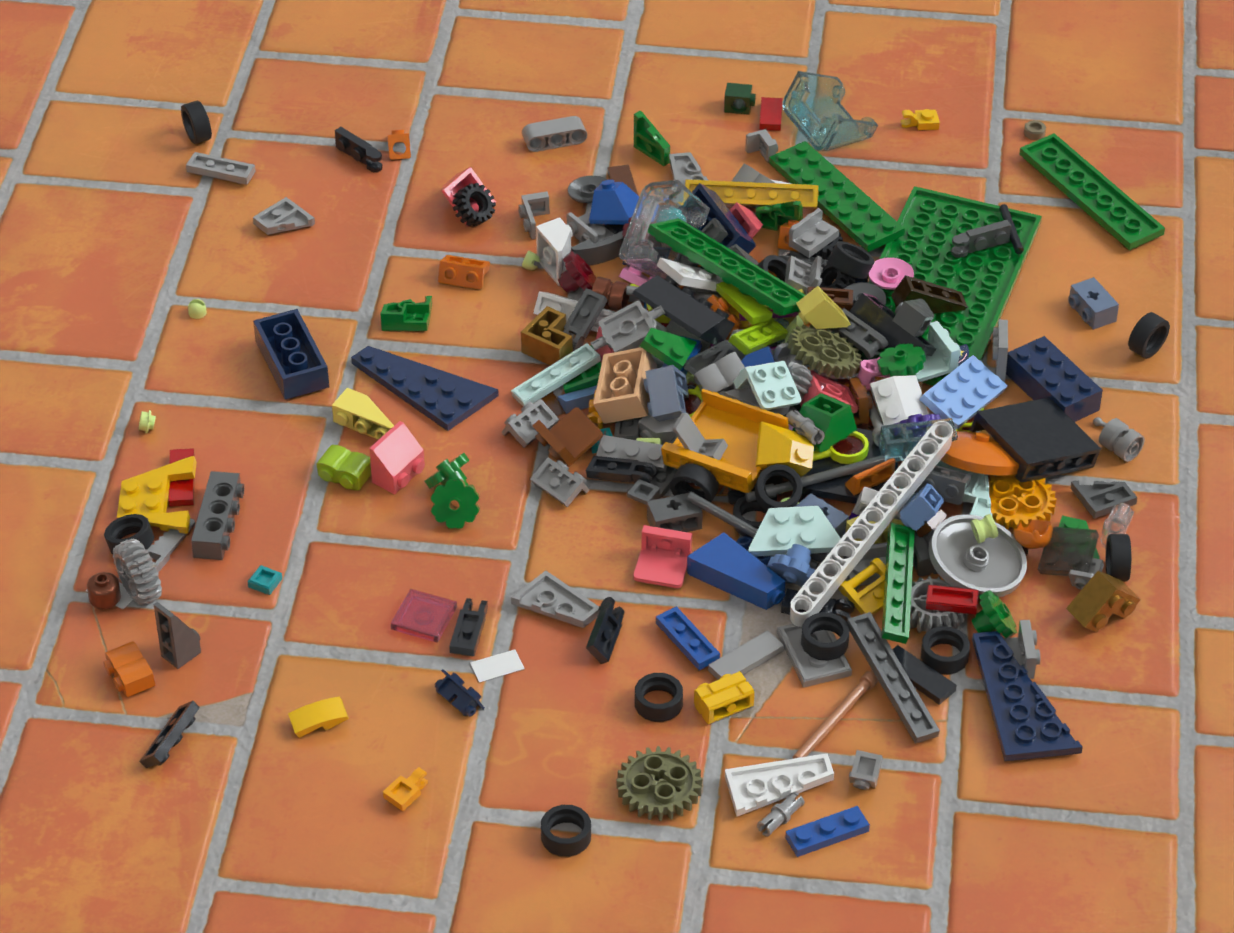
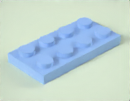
M972 355L925 392L920 401L934 414H940L941 420L948 422L952 426L953 431H956L976 415L977 411H981L1002 394L1008 385Z

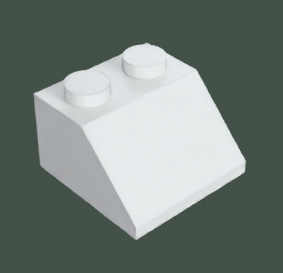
M560 217L536 226L537 255L540 258L539 263L558 286H560L558 279L561 277V273L567 270L563 258L571 252V237L573 236L571 227L568 224L566 225Z
M916 375L892 376L870 383L871 393L882 424L887 426L891 432H893V424L908 419V416L929 414L926 405L920 401L922 392Z

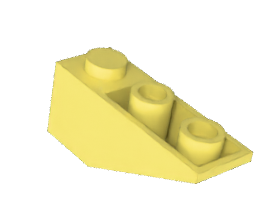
M346 388L332 404L333 422L358 431L361 434L379 440L394 427L367 395Z

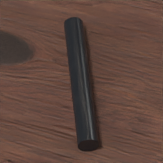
M1003 204L999 207L1003 221L1008 220L1011 224L1010 240L1015 253L1021 254L1024 251L1008 206Z

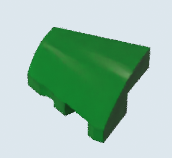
M801 201L760 206L756 209V216L763 224L761 228L777 231L779 225H783L785 222L788 223V220L801 221L803 219V207Z
M425 296V302L415 303L409 299L398 303L384 304L380 314L382 331H427L431 316L432 296Z

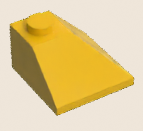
M760 422L755 467L766 469L768 466L775 464L787 465L793 468L800 475V478L812 469L814 446L806 437L799 435L796 431Z

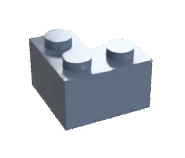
M674 365L645 371L647 379H644V387L650 397V402L647 403L650 416L661 422L679 418L682 413H686L684 399L689 398L686 375Z

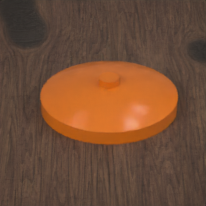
M953 431L950 449L941 459L942 462L950 466L985 475L1017 474L1019 464L991 435L981 432Z

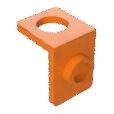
M392 130V135H387L389 158L391 160L411 158L409 133H405L404 130ZM396 142H402L406 146V151L401 155L393 151V145Z

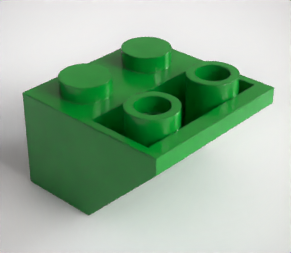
M822 393L802 404L799 413L804 418L811 419L814 425L823 431L825 435L824 440L820 444L816 443L814 445L812 443L814 450L817 452L827 451L832 445L846 439L857 430L849 404Z

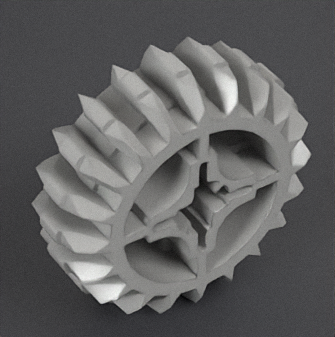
M133 538L120 542L119 545L113 548V558L116 571L123 587H125L134 602L142 606L158 599L162 593L161 580L159 579L156 565H154L152 557H150L144 545Z
M928 576L927 580L919 577L917 582L912 581L910 629L917 628L919 634L922 631L928 632L940 626L957 629L959 625H963L967 613L926 609L928 585L952 587L950 584L941 580L940 576L937 579H932Z

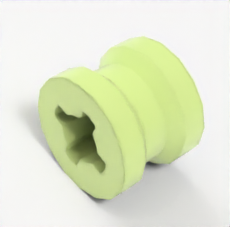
M991 514L985 515L981 520H971V528L978 543L985 542V539L989 537L992 539L998 537L997 526Z

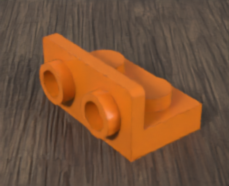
M446 255L440 260L438 282L480 290L483 287L484 275L490 270V262Z

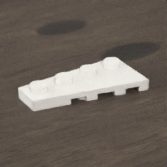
M659 258L657 267L683 286L716 291V283L723 282L722 278L707 272L705 269L664 258Z
M828 753L725 769V779L737 817L785 799L793 791L801 793L834 780V771Z

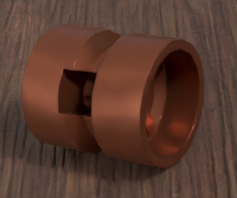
M599 276L596 278L592 291L607 298L603 308L609 305L611 310L619 311L628 305L630 295H626L627 286H630L629 283L616 281L613 284L611 279Z

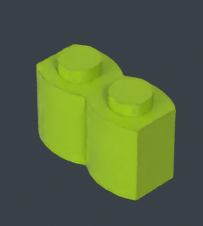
M331 445L316 463L318 476L327 482L340 483L346 489L360 490L371 476L369 456L359 452H351L339 445Z

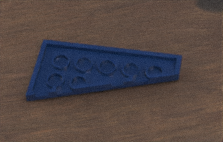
M998 631L973 633L972 642L1004 761L1081 754L1083 747L1080 742L1074 740L1070 734L1069 727L1058 718L1055 708L1036 682H1032L1028 677V671L1025 667L1020 665L1014 658V652Z

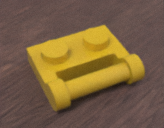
M876 557L867 568L850 580H844L838 589L841 594L853 602L861 614L871 612L873 616L883 608L886 565ZM875 573L881 576L859 593L855 591L854 588Z

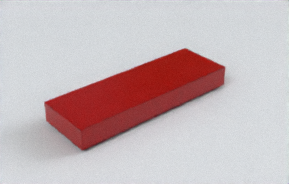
M194 448L170 450L169 464L195 456ZM194 479L171 481L169 487V507L194 505Z

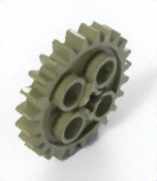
M812 324L810 327L803 325L802 328L797 326L796 329L792 330L787 341V348L791 349L790 354L796 355L795 360H802V365L810 366L811 371L814 369L818 370L820 375L823 372L828 377L832 374L837 379L840 376L846 379L847 376L852 377L853 374L857 373L862 361L860 359L861 354H858L859 350L852 348L854 344L847 343L846 337L840 338L838 332L835 334L831 333L829 328L826 331L816 329Z
M657 746L656 752H652L647 747L646 754L636 751V758L628 756V763L622 762L621 770H618V797L622 798L623 805L629 804L630 812L638 809V817L647 813L648 820H651L654 815H658L659 821H662L663 815H667L672 820L673 813L676 812L678 815L683 816V808L691 811L692 804L698 803V796L702 795L703 778L701 777V770L696 769V761L689 763V755L681 758L680 750L672 754L670 747L665 752H661L660 746Z

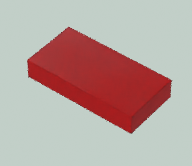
M761 97L759 130L781 131L783 98Z
M928 585L926 609L976 614L979 590Z

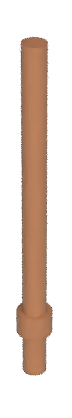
M873 670L867 671L860 678V683L795 753L793 759L807 757L860 697L877 684L878 679Z

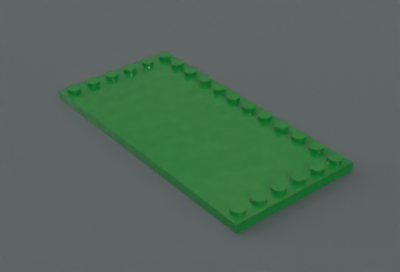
M914 186L897 221L905 228V235L887 243L880 259H901L913 268L914 278L962 292L968 306L966 310L935 313L931 323L938 321L948 331L954 343H957L959 346L967 344L969 358L974 355L982 362L993 337V327H997L998 321L1002 316L1040 227L1042 216L1008 208L1024 249L1021 254L1015 253L1010 240V242L977 250L968 253L965 257L955 258L951 254L952 248L955 247L952 245V237L971 229L1003 221L999 210L1000 206ZM881 288L886 295L885 305L895 313L896 307L891 296L894 290ZM928 326V328L926 329V331L924 332V334L921 335V336H922L923 338H925L927 341H928L929 326ZM948 374L931 378L920 383L934 386Z

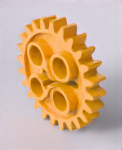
M1016 474L996 475V477L993 475L988 476L991 513L996 523L1004 525L1007 530L1010 527L1014 530L1019 523H1022L1023 527H1027L1031 520L1051 521V515L1055 513L1057 498H1055L1056 492L1051 491L1052 485H1045V478L1020 483L1015 478Z

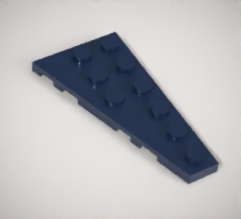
M371 346L365 347L351 357V363L446 431L451 430L499 396V391L496 388Z

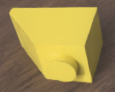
M819 286L796 303L801 311L798 315L805 324L810 322L816 329L843 328L851 325L843 310Z

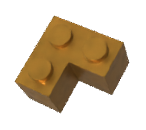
M546 306L521 331V353L551 366L573 352L572 336L563 332L566 324V314Z
M1097 571L1066 609L1085 628L1098 632L1107 624L1112 614L1122 618L1130 615L1136 609V605L1141 599L1123 581Z

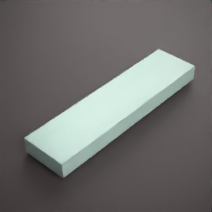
M586 343L512 389V396L523 407L529 402L535 403L600 362L601 357Z

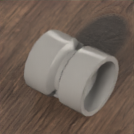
M1118 418L1109 421L1099 436V443L1110 451H1114L1115 455L1126 462L1133 460L1140 453L1145 442L1143 435L1134 429H1129V426Z

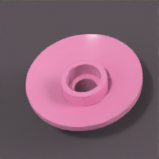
M898 258L876 260L868 274L873 284L888 290H895L905 275L914 278L913 268L907 262Z

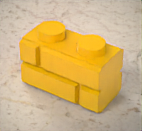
M741 671L732 675L725 674L719 680L710 684L703 683L694 690V706L702 714L706 723L711 724L754 706L755 692Z

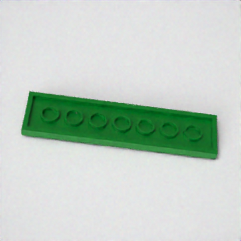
M1055 133L1020 148V156L1128 250L1164 235L1165 227Z
M806 141L769 157V164L791 184L818 185L817 207L823 210L831 220L867 252L905 235V228Z
M677 218L649 224L647 233L654 236L656 241L672 247L671 249L674 252L681 253L688 257L689 261L703 266L707 272L722 278L723 282L732 284L741 293L755 298L757 303L773 309L775 314L785 316L786 314L800 312L796 303L806 296L805 294L683 220Z

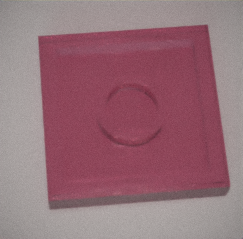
M410 589L391 622V629L438 642L457 608V601Z

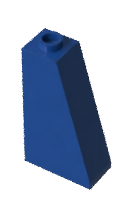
M724 532L687 556V573L690 576L767 610L773 605L779 604L785 597V580Z

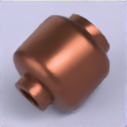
M101 572L93 575L88 580L87 591L89 602L92 606L98 609H110L120 601V585L115 575Z

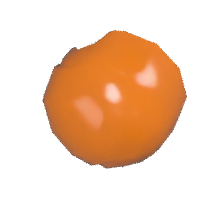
M1031 520L1027 527H1023L1022 523H1019L1016 529H1014L1013 536L1021 546L1027 549L1043 548L1051 541L1053 524L1043 520Z

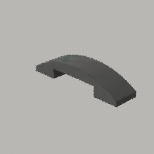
M623 231L597 243H593L588 239L571 247V251L574 254H578L591 266L613 260L627 252L625 247L627 240L623 238Z
M674 437L670 443L673 444L677 437ZM667 466L666 472L656 470L655 475L651 477V483L639 479L629 490L627 497L646 505L647 501L661 499L670 490V481L678 469Z

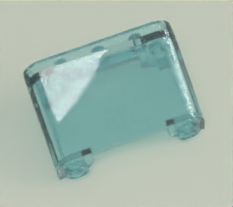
M798 71L783 100L784 112L817 151L827 152L869 139L878 127V124L870 117H864L861 121L854 120L840 104L845 95V88L838 77Z

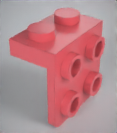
M644 525L642 529L641 552L633 579L637 582L672 588L682 587L687 571V556L692 553V533Z

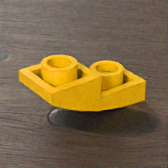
M340 696L313 702L288 713L294 732L299 738L322 726L327 731L349 719Z

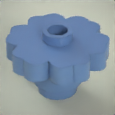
M793 544L788 549L786 555L775 554L774 557L770 558L767 565L786 582L795 583L800 587L815 572L809 565L811 551L799 544Z

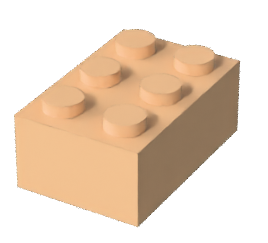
M641 347L603 355L593 405L604 424L648 416L647 403L650 402V397L644 387V379H647L645 371L657 369V364L652 355Z

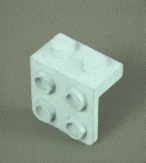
M938 321L929 324L928 342L936 348V351L932 356L925 355L924 368L916 373L918 382L951 373L958 367L959 356L961 355L960 347L957 343L953 342L948 331Z
M785 361L745 367L740 370V374L733 381L736 390L751 387L760 408L764 410L798 405L801 402V396Z

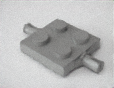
M638 300L598 321L603 336L590 343L595 351L605 345L612 348L614 352L635 349L640 346L650 328H655L653 320L664 315L665 312L661 305L648 312Z

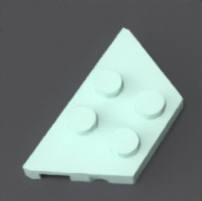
M819 506L769 508L749 547V552L753 556L786 555L788 549L793 544H799L808 548L811 553H830L841 538Z

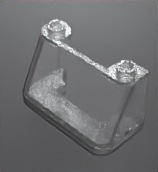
M679 180L649 183L640 194L620 248L619 257L626 264L652 277L658 275L666 279L667 274L657 267L659 258L678 262L681 253L674 252L671 249L672 247L656 241L655 237L648 233L649 224L679 218L692 227L698 228L706 222L710 208Z

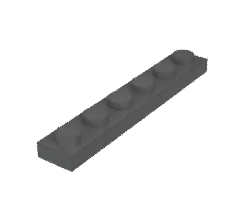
M871 612L848 618L847 624L853 638L914 743L938 737L940 732L938 726L888 641L882 638V631Z

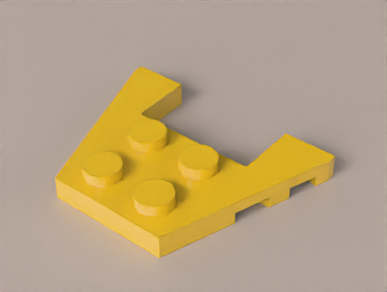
M190 456L123 480L121 482L117 518L130 514H140L148 518L150 526L160 527V530L163 531L176 529L179 530V533L188 534L190 524L188 510L166 513L170 482L195 479L197 464L195 457Z

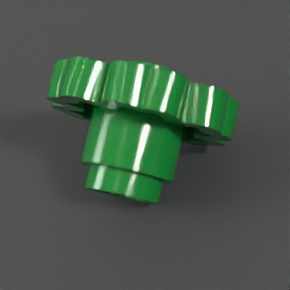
M899 344L895 348H887L884 352L880 353V359L877 361L882 375H890V377L916 375L919 370L924 368L923 363L926 361V357L922 347H913V344Z
M462 453L450 462L448 459L444 460L436 466L438 471L424 482L429 489L439 483L445 486L448 479H462L465 482V486L469 485L466 481L467 477L460 469L469 461V458L465 453Z
M448 479L445 486L438 485L432 494L431 501L434 505L431 508V513L435 516L437 522H446V526L450 529L463 528L466 522H473L480 511V507L476 504L480 496L473 485L465 486V482L462 479ZM456 500L459 503V507L453 506L451 501Z
M991 590L981 594L979 597L983 609L977 612L972 619V624L978 633L998 631L1006 639L1017 633L1016 624L1008 607Z

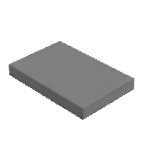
M794 624L777 627L779 639L784 645V649L803 688L852 675V669L845 655L834 660L825 661L812 658L804 652L801 646L802 627ZM827 630L816 631L810 635L813 639L823 643L837 640L834 633Z

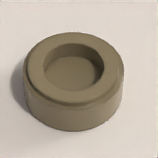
M1033 120L1025 124L1024 135L1027 138L1039 140L1045 136L1046 126L1044 123Z

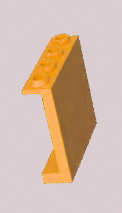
M702 389V403L691 419L705 440L724 439L728 447L723 453L722 458L717 460L684 448L677 437L673 444L665 442L662 446L663 464L676 469L686 463L702 466L716 477L719 484L749 493L755 486L760 473L764 470L755 467L760 422L789 429L788 417L720 395L717 392Z

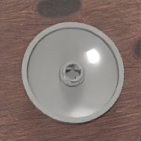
M956 515L942 521L936 527L930 539L929 556L937 573L948 584L955 588L979 590L978 597L987 590H991L998 597H1003L1017 589L1026 573L1027 560L1022 546L1016 541L1010 531L995 522L998 537L994 539L989 537L985 539V542L978 543L970 522L974 519L981 520L984 517Z

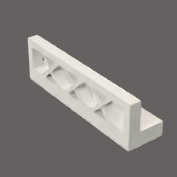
M539 291L533 313L538 315L548 306L566 314L567 322L578 301L549 292ZM603 308L591 330L598 332L600 327L598 321L615 313V311Z

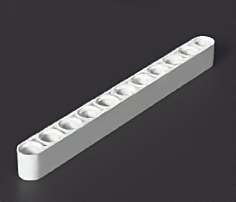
M938 421L930 427L794 596L790 605V620L794 625L802 627L808 617L819 613L950 449L953 428L948 422ZM859 538L862 539V541H856L854 539ZM841 556H847V557H849V558L843 559V558H840V557H841ZM826 574H833L835 576L829 577ZM817 591L821 594L816 595L812 594L811 592ZM803 609L806 612L800 613L797 610Z

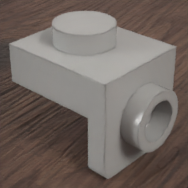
M764 129L746 135L745 150L747 153L760 151L767 163H769V157L775 155L778 151V144L775 139H772L767 130Z
M1078 556L1074 570L1069 572L1071 585L1082 590L1097 571L1102 572L1103 560Z
M857 750L852 772L849 774L850 783H854V787L863 790H869V787L876 788L883 756Z

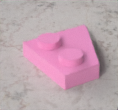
M633 266L624 267L619 277L638 286L653 278L652 276L650 278L644 276L641 270Z

